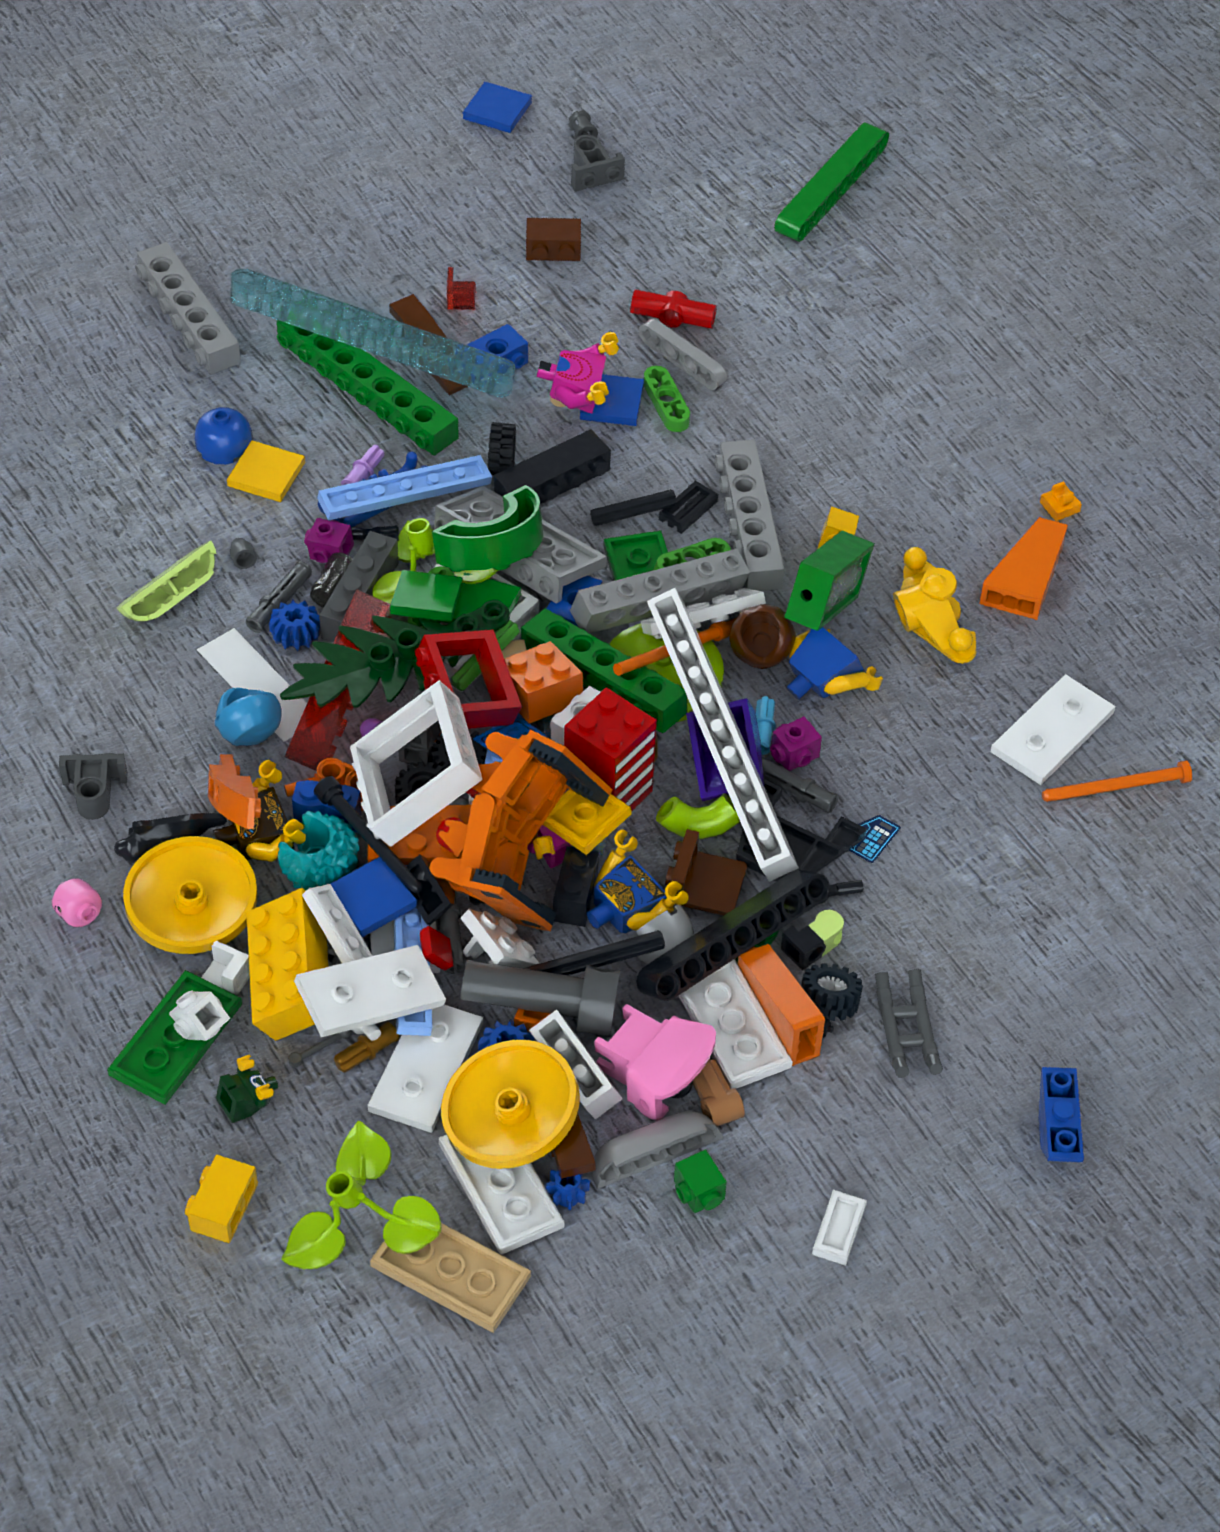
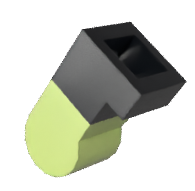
M824 910L819 912L814 922L800 931L791 926L782 933L781 950L801 970H804L829 953L841 942L842 929L844 927L843 917L836 911Z

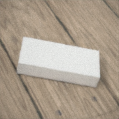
M833 1190L813 1247L812 1255L846 1265L867 1200Z

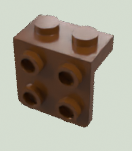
M687 829L683 842L677 841L673 860H677L675 867L669 866L665 885L672 881H677L682 885L681 890L675 896L684 890L688 893V901L681 906L724 916L736 908L747 865L742 861L699 852V832Z

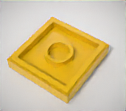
M251 440L228 476L227 486L281 502L304 466L305 456Z
M568 790L562 795L543 825L587 855L623 823L632 812L630 806L612 794L609 795L604 806H601L577 794L575 791Z

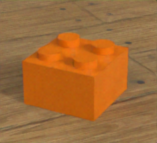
M551 641L504 658L522 705L519 714L529 724L563 711L576 695H580L583 692V673Z

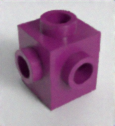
M317 518L312 528L307 530L304 539L310 559L338 566H344L354 546L350 525Z
M803 716L789 724H782L773 731L770 752L777 763H781L784 768L792 771L798 767H805L812 760L820 757L822 737Z

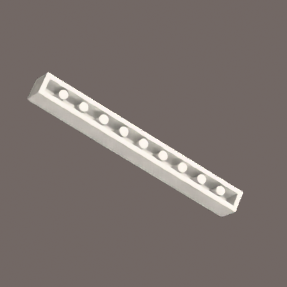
M676 588L648 600V606L760 869L769 882L798 869V864L685 603Z

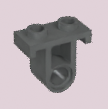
M582 135L575 139L574 164H571V186L575 192L624 179L625 158L621 152L616 153V157L610 158L597 137Z
M124 753L59 756V769L63 785H69L70 780H74L73 789L78 813L82 817L91 820L105 816L110 807L111 779L120 778L121 783H127L128 772Z

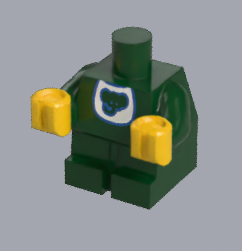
M251 1055L237 1058V1074L220 1076L216 1099L232 1123L251 1117L257 1111L266 1107L270 1102V1097L274 1095L273 1090L278 1089V1082L274 1076L263 1079L258 1070H250L255 1064L253 1059L250 1060Z

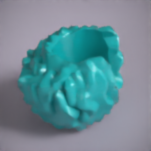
M307 811L303 814L301 823L304 825V828L301 831L306 834V840L302 844H297L299 851L290 848L285 842L278 844L279 867L282 870V874L286 875L288 880L294 884L293 887L295 889L303 888L308 890L309 888L331 884L351 873L359 864L357 857L360 850L359 838L352 831V826L344 823V819L334 815H322L320 811L315 813Z

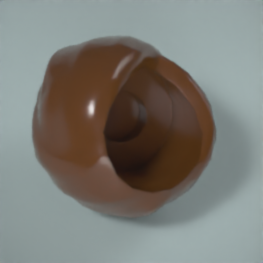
M760 604L743 609L739 617L734 621L729 635L730 646L734 654L744 663L757 669L771 668L785 660L790 655L796 640L795 630L791 621L784 618L786 612L777 606Z

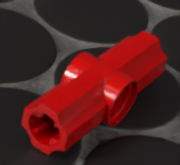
M634 290L630 313L659 318L661 323L670 328L679 327L682 323L712 329L717 311L716 305L688 300L687 296L680 291H669L666 295Z

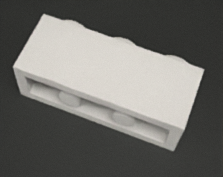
M557 1009L529 1030L537 1042L553 1048L568 1062L578 1082L580 1102L595 1120L623 1099Z

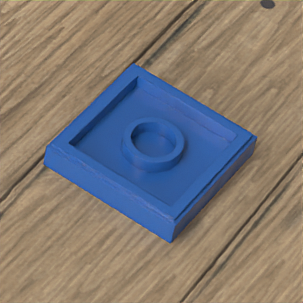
M484 82L463 111V119L511 133L532 103V95Z
M602 374L601 381L606 383L609 394L605 396L606 400L603 404H595L592 413L580 410V420L636 426L644 388V379Z
M380 857L330 884L361 937L368 935L417 907V899Z

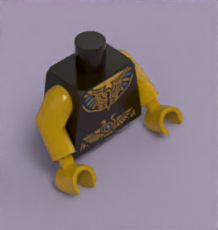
M265 760L259 766V775L262 778H256L252 783L253 787H258V798L261 799L260 818H254V829H246L228 819L229 826L213 830L214 839L228 845L236 844L239 852L247 860L256 859L273 862L278 859V844L280 842H285L290 848L294 849V843L302 844L305 842L306 834L301 831L304 825L298 820H287L274 787L268 785L269 783L275 784L280 782L282 772L276 769L274 762Z

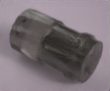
M341 552L333 553L323 568L320 578L313 584L310 597L320 607L324 608L353 560L347 554Z

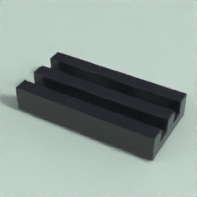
M695 480L676 497V506L659 512V520L661 522L668 521L669 527L673 528L676 526L677 532L682 534L718 502V494ZM698 491H700V493L694 499H690ZM685 504V507L682 508L675 516L672 515V514H673L674 512H676L682 505Z

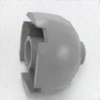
M681 905L674 906L677 913L671 915L666 910L636 931L640 936L659 930L662 932L665 941L664 949L637 956L641 962L648 965L694 935L693 924Z

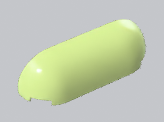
M208 541L185 555L124 600L116 609L126 618L141 622L153 620L164 614L212 577L215 564L214 554H216L213 542Z

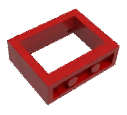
M494 630L424 635L419 647L415 650V656L417 657L416 664L421 668L424 676L425 690L440 680L454 693L441 657L475 654L492 701L461 704L468 729L512 725L522 705Z

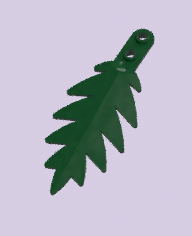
M490 600L475 611L459 616L454 622L446 626L431 619L418 618L419 623L425 629L404 621L373 615L371 617L372 622L391 639L370 631L340 625L338 627L339 632L359 650L333 643L312 642L313 648L332 665L321 663L293 664L294 670L303 679L286 688L280 693L281 700H293L315 696L318 706L323 707L337 698L348 687L352 706L358 708L372 694L381 678L386 700L391 703L406 685L413 667L419 690L424 691V676L421 668L416 664L417 657L415 656V650L419 647L424 635L465 632L467 630H494L495 632L509 622V609L499 600ZM460 655L446 656L450 667L457 665Z

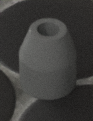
M236 538L232 541L230 556L234 565L239 569H247L253 566L257 560V555L252 544L243 538Z

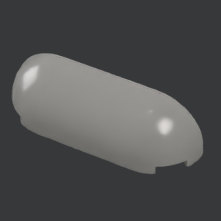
M682 1111L604 1143L594 1156L596 1171L591 1172L593 1181L597 1189L719 1141L723 1139V1135L718 1126L712 1122V1119L702 1113Z

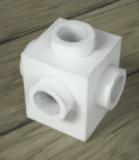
M188 991L177 999V1006L169 1012L175 1021L173 1024L175 1030L180 1036L188 1040H209L230 1019L223 1009L220 1000L212 992Z

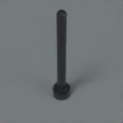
M333 776L322 779L314 788V795L323 804L334 806L412 893H419L422 890L421 882L381 838H374L373 832L366 826L367 823L343 797L342 785Z

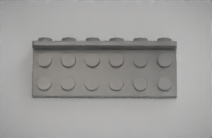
M481 486L435 505L434 530L455 519L470 523L496 519L505 513L503 497L485 486ZM542 520L543 540L533 552V555L512 563L509 568L501 571L551 601L558 603L562 601L563 586L605 568L607 556Z

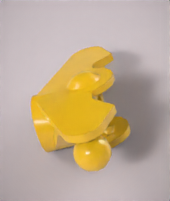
M909 548L903 557L905 565L901 590L893 593L894 604L907 632L913 631L956 663L970 662L976 656V632L959 628L957 621L960 618L961 608L959 602L951 597L957 587L955 575L947 569L936 568L930 564L922 548Z

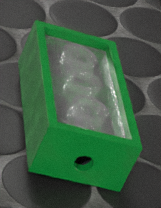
M840 531L801 561L784 618L819 631L858 598L875 543L845 531Z

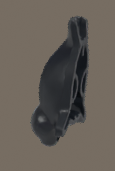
M194 813L154 820L132 822V828H129L128 835L130 836L116 842L114 850L116 855L130 863H135L144 853L160 843L179 837H201L209 828L224 825L227 822V818L220 813Z

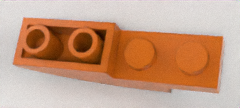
M220 754L219 765L209 764L207 794L209 801L220 814L230 821L246 829H254V818H260L261 799L258 798V787H253L250 776H240V765H235L233 755Z

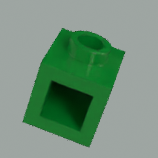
M706 1149L675 1163L674 1182L676 1184V1193L683 1204L688 1203L694 1214L704 1209L712 1210L725 1200L727 1182Z

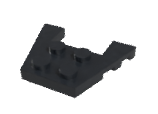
M763 778L764 788L772 807H774L782 796V787ZM777 816L798 864V869L817 873L866 837L867 828L842 816L826 839ZM743 829L736 860L746 863L748 868L764 875ZM785 874L777 879H774V881L777 882L778 880H780L788 874Z

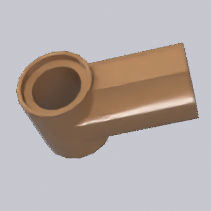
M709 1059L701 1072L693 1079V1086L701 1100L702 1113L711 1118L712 1122L717 1126L743 1118L745 1110L739 1093L735 1088L730 1089L716 1060Z

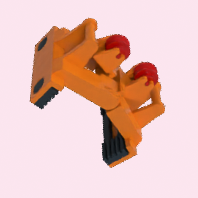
M531 729L527 735H521L519 739L503 735L499 732H492L487 736L485 745L491 752L500 756L503 761L479 764L483 780L466 792L474 798L471 804L468 825L460 818L451 817L442 821L436 831L438 843L449 852L454 853L453 855L459 859L437 857L432 860L429 869L435 877L448 881L453 890L486 903L502 916L509 918L514 924L551 932L556 912L543 903L539 904L532 901L520 892L529 855L527 847L566 789L575 791L577 794L601 806H604L612 789L565 746Z

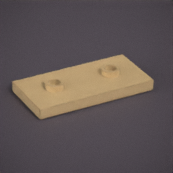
M442 1224L439 1236L416 1252L410 1254L397 1253L391 1250L384 1241L370 1260V1265L374 1269L492 1333L495 1332L531 1277V1270Z

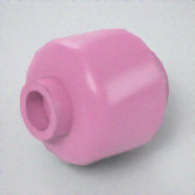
M70 879L60 884L55 890L52 898V907L56 914L72 927H83L89 925L99 915L102 899L98 892L87 882L81 879Z

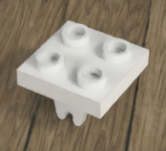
M468 909L461 917V920L473 934V937L463 949V954L466 957L471 955L473 959H476L485 951L491 958L490 964L516 968L540 964L534 957L535 950L518 936L516 933L517 927L509 918L505 916L500 918L493 916L487 911L479 912Z

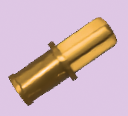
M385 1022L384 1025L379 1027L381 1031L380 1037L373 1041L367 1035L358 1036L357 1042L334 1056L337 1068L346 1073L368 1058L370 1060L375 1059L376 1053L399 1040L395 1027L390 1022Z

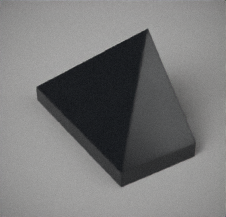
M419 854L406 867L422 884V890L419 893L411 892V894L417 899L416 908L425 923L430 926L454 905L455 890L450 887L449 882L445 879L432 875L429 869L430 862L423 855Z

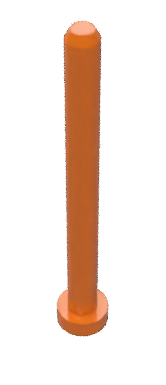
M1187 760L1180 761L1177 767L1046 789L1042 792V799L1046 802L1178 779H1180L1181 783H1188L1192 781V769Z

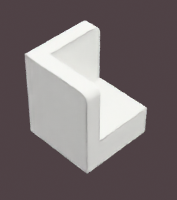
M215 941L211 946L213 962L201 978L237 996L250 978L249 955Z

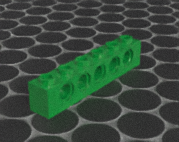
M544 608L521 627V640L524 639L526 650L551 641L583 673V686L585 688L591 686L600 692L606 687L656 719L657 731L665 733L686 715L687 695L679 684L671 682L646 666L617 676L613 671L614 664L632 657L599 640L586 630L575 626L562 616Z

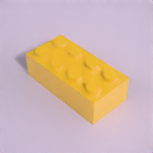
M303 888L247 911L252 1024L275 1041L315 1025L294 980L297 974L329 967L327 937L302 896L306 891Z

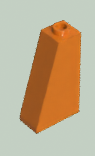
M1039 517L983 582L979 604L1038 620L1064 546L1068 525Z
M769 944L758 948L752 947L738 956V966L793 1061L792 1066L820 1056L825 1018Z

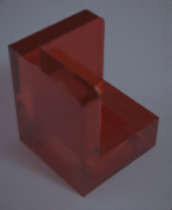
M448 267L447 309L475 310V282L454 281V267Z

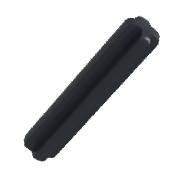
M670 489L592 509L590 516L593 525L599 526L674 507L677 505L674 491Z

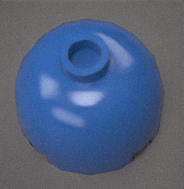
M229 407L211 409L204 413L196 424L195 447L202 454V458L214 464L234 463L233 459L243 455L251 440H253L250 424L247 418L238 410Z

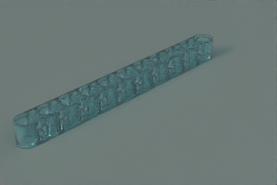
M237 269L231 274L230 300L237 306L493 396L506 397L513 391L516 367L508 359L249 269Z

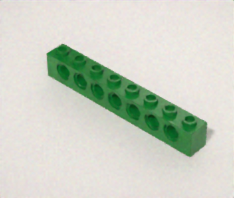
M303 305L298 306L276 321L277 339L282 347L288 348L301 361L307 362L320 375L326 376L334 382L339 389L346 391L356 398L361 405H365L375 412L380 419L390 423L400 434L409 437L419 448L425 449L435 456L459 439L458 418Z

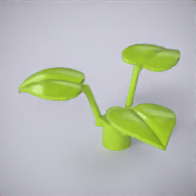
M424 518L408 520L399 534L398 559L405 563H411L410 571L416 572V560L435 554L432 536L433 529H431L429 521ZM464 570L454 572V576L463 577V582L466 584H476L487 580L498 570ZM402 571L387 573L376 582L373 588L372 602L377 605L390 607ZM464 573L473 574V575L463 576Z
M357 1121L348 1133L339 1151L336 1161V1172L331 1174L326 1182V1191L333 1198L329 1205L333 1209L334 1220L324 1212H311L302 1217L294 1226L287 1248L281 1259L284 1263L300 1269H317L332 1263L341 1254L346 1244L344 1234L337 1229L341 1224L340 1207L344 1209L355 1208L362 1202L383 1218L389 1220L383 1229V1239L391 1250L401 1254L416 1252L436 1239L442 1229L441 1218L436 1209L427 1200L418 1196H405L398 1199L392 1214L366 1197L361 1186L365 1185L366 1179L374 1180L385 1173L390 1165L392 1153L389 1144L383 1137L372 1131L363 1122Z

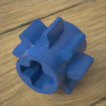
M551 1170V1182L546 1183V1190L549 1195H553L555 1206L561 1205L571 1210L572 1206L578 1202L585 1204V1192L590 1190V1180L582 1179L583 1174L561 1179L559 1170Z

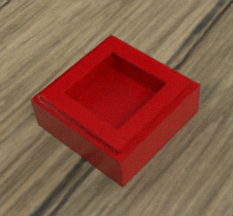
M430 926L420 930L421 949L425 959L444 971L453 966L450 938Z

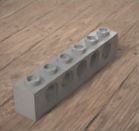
M165 242L137 252L138 264L135 265V269L141 281L145 280L150 295L158 299L162 312L170 316L175 331L182 333L186 347L193 349L198 364L200 366L204 365L210 375L241 364L239 342L170 245Z
M755 440L721 442L720 454L715 455L716 472H721L722 474L719 477L721 493H726V497H724V510L726 515L730 514L731 516L729 519L730 536H735L736 539L733 541V549H738L750 571L745 586L747 589L757 591L782 589L784 565Z
M733 549L578 590L570 612L578 627L590 634L652 617L653 615L647 601L673 588H676L686 607L695 603L711 601L713 597L719 595L735 594L734 590L743 588L750 571L738 549Z

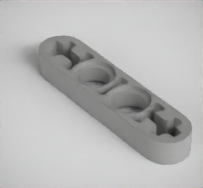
M651 318L639 327V335L646 345L705 387L715 390L727 381L726 371L721 364L657 319Z

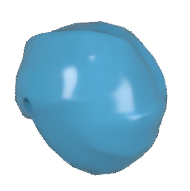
M230 688L220 698L215 715V727L219 730L222 737L234 746L257 745L267 740L279 727L282 717L281 705L273 693L244 688Z

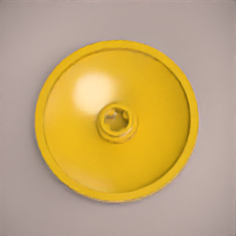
M200 836L171 839L148 850L130 869L123 890L126 915L134 931L152 946L179 954L203 953L211 951V946L215 941L223 944L232 941L246 928L247 911L256 908L258 895L255 874L247 859L238 850L222 841Z
M509 1040L496 1043L468 1058L453 1074L442 1098V1124L452 1145L469 1161L484 1167L497 1169L523 1166L548 1154L566 1137L578 1113L580 1102L579 1086L568 1062L553 1048L531 1040Z

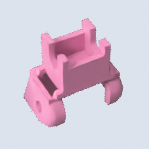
M626 1004L622 1008L623 1019L626 1022L609 1042L599 1036L594 1041L595 1051L608 1058L612 1063L601 1057L596 1062L605 1074L627 1086V1100L633 1103L647 1118L658 1121L669 1111V1106L663 1104L662 1100L676 1095L688 1086L710 1059L715 1047L716 1031L711 1025L682 1019L675 1015L670 1020L665 1019L660 1023Z

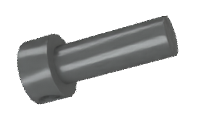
M467 960L462 982L461 1000L548 1014L557 1009L562 1016L578 1018L576 1032L594 1033L610 1037L620 970L602 969L586 965L585 976L580 978Z

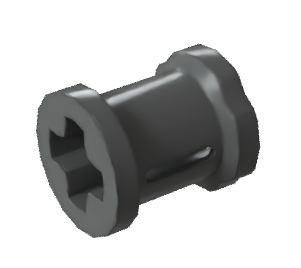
M582 110L571 114L568 119V126L575 132V139L582 135H589L588 131L590 135L598 137V130L591 124V117L588 112Z

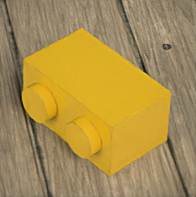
M216 1154L211 1166H205L202 1171L200 1188L196 1196L191 1195L187 1202L185 1215L188 1216L190 1231L230 1244L258 1186L256 1168Z

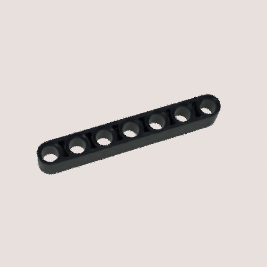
M797 869L644 966L637 975V988L641 993L663 1001L674 999L824 901L830 888L828 879L822 874Z

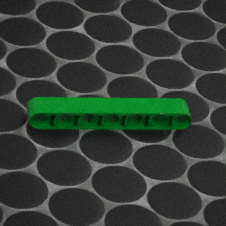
M863 122L780 212L775 222V232L801 242L883 152L889 140V132Z

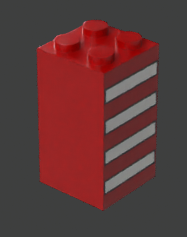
M606 687L564 725V746L612 789L611 794L630 806L631 812L653 791L657 720Z

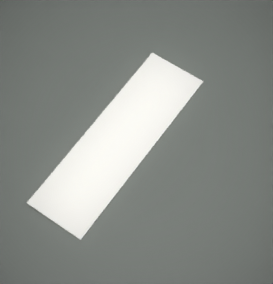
M235 628L197 649L232 688L260 690L273 693L281 705L282 717L275 733L283 742L300 733L298 729L314 719V710L302 698L281 700L280 693L290 685Z

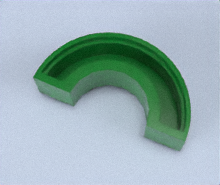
M524 485L503 496L505 513L496 519L479 523L463 522L455 519L433 530L432 536L436 563L448 567L453 572L487 569L505 570L510 567V564L523 558L531 557L543 540L541 507L537 493L529 486Z

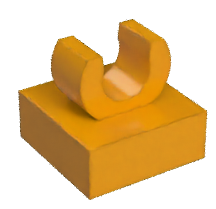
M1064 481L1053 485L1051 491L1041 494V505L1055 521L1079 513L1082 503L1065 485Z

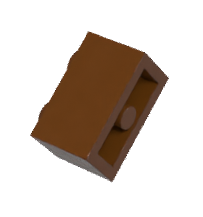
M527 218L526 260L581 261V219Z

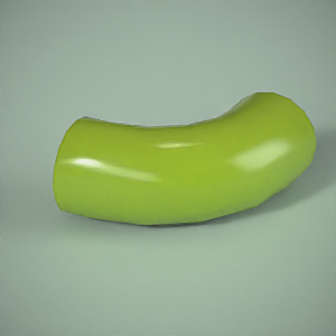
M725 793L716 801L704 807L689 806L675 796L668 799L656 815V821L667 830L680 837L685 836L687 829L699 832V839L722 835L740 823L731 798Z

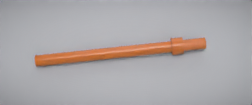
M737 618L727 622L713 623L709 629L698 632L702 644L712 640L720 641L728 638L731 627ZM664 645L614 664L613 671L617 676L670 657Z

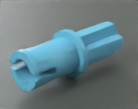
M763 696L762 699L757 701L756 718L762 755L770 752L771 736L776 728V723L773 720L775 701L774 699H769L768 696Z

